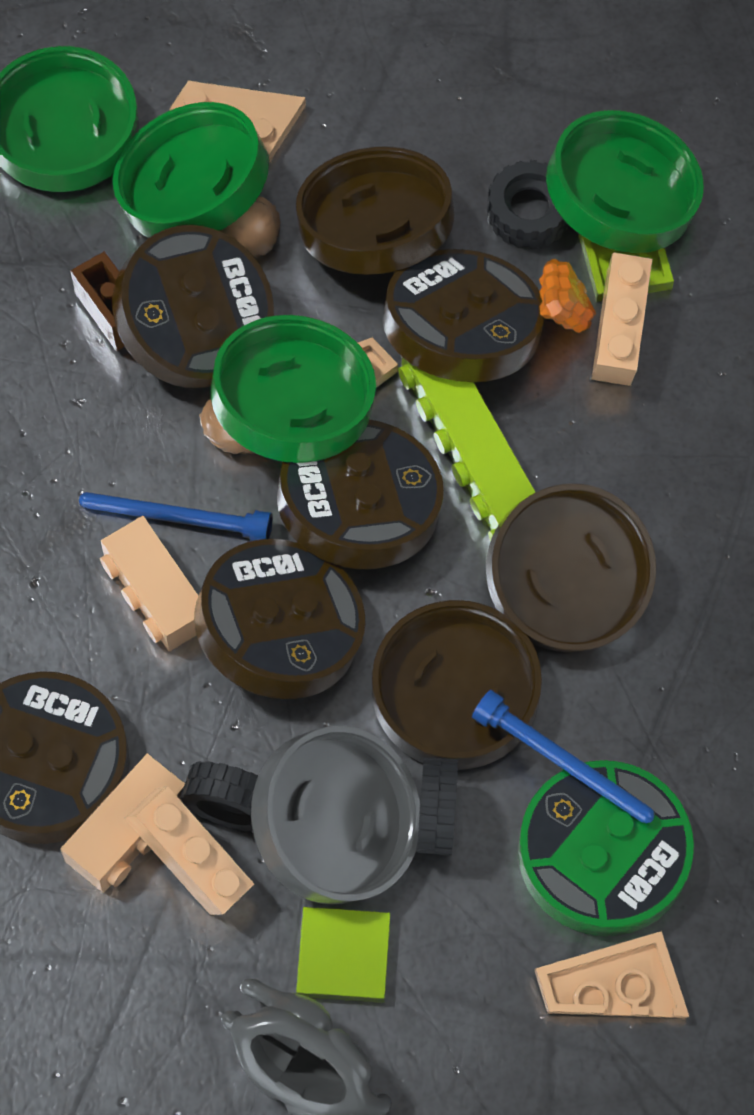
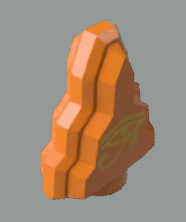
M554 258L546 262L543 274L539 278L541 284L539 292L543 301L540 305V315L546 319H553L556 324H562L565 329H573L578 333L591 328V320L596 315V312L587 296L585 285L578 279L569 262H560Z

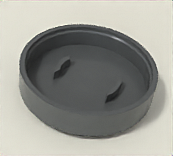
M329 726L296 736L281 745L269 757L259 773L251 803L252 829L258 850L272 874L286 888L302 898L322 904H343L376 896L398 881L409 867L417 849L420 800L415 782L399 755L387 743L372 733L349 726Z

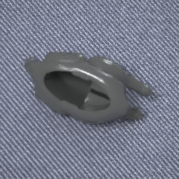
M245 979L242 981L240 986L241 992L267 1006L261 1008L256 1013L243 1016L239 1011H226L221 1019L223 1025L231 1032L242 1069L263 1094L284 1102L290 1115H385L389 1112L392 1104L391 1098L383 1093L376 1096L368 1086L372 1074V1067L369 1064L370 1059L344 1030L332 1029V1019L328 1011L319 1002L304 995L276 990L257 979Z

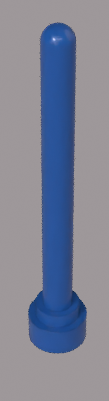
M89 492L82 493L79 497L80 506L86 509L137 517L144 516V518L243 533V537L250 538V541L270 539L273 514L271 512L255 510L254 514L247 513L243 517Z
M490 689L481 699L472 714V718L484 727L491 725L495 729L500 726L640 822L650 823L653 821L655 813L651 807L508 712L510 707L504 704L505 699Z

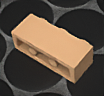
M619 253L612 254L606 274L591 380L631 386L638 366L652 259Z
M144 516L139 517L102 539L101 544L104 556L100 558V562L111 579L118 576L125 588L121 592L133 611L139 608L147 620L143 621V625L151 639L155 643L161 640L170 652L197 636L194 612L198 594Z
M147 753L62 846L61 852L65 862L103 894L111 885L114 887L118 886L131 870L129 864L141 852L144 855L151 850L124 818L157 788L168 786L180 799L185 783Z
M168 786L152 791L124 818L210 915H223L254 885L251 879Z

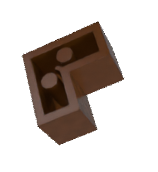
M104 251L70 271L76 296L114 349L118 351L125 347L116 329L112 309L113 290L119 270Z

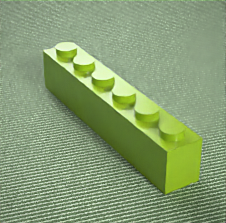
M402 357L401 367L398 368L400 379L407 390L413 389L418 398L416 406L421 418L425 422L430 420L435 429L433 433L435 442L442 454H449L454 463L452 465L454 477L460 487L466 485L472 496L470 504L473 512L479 520L485 519L491 530L488 532L491 541L497 526L504 516L515 505L536 492L474 382L453 381L431 375L413 366Z

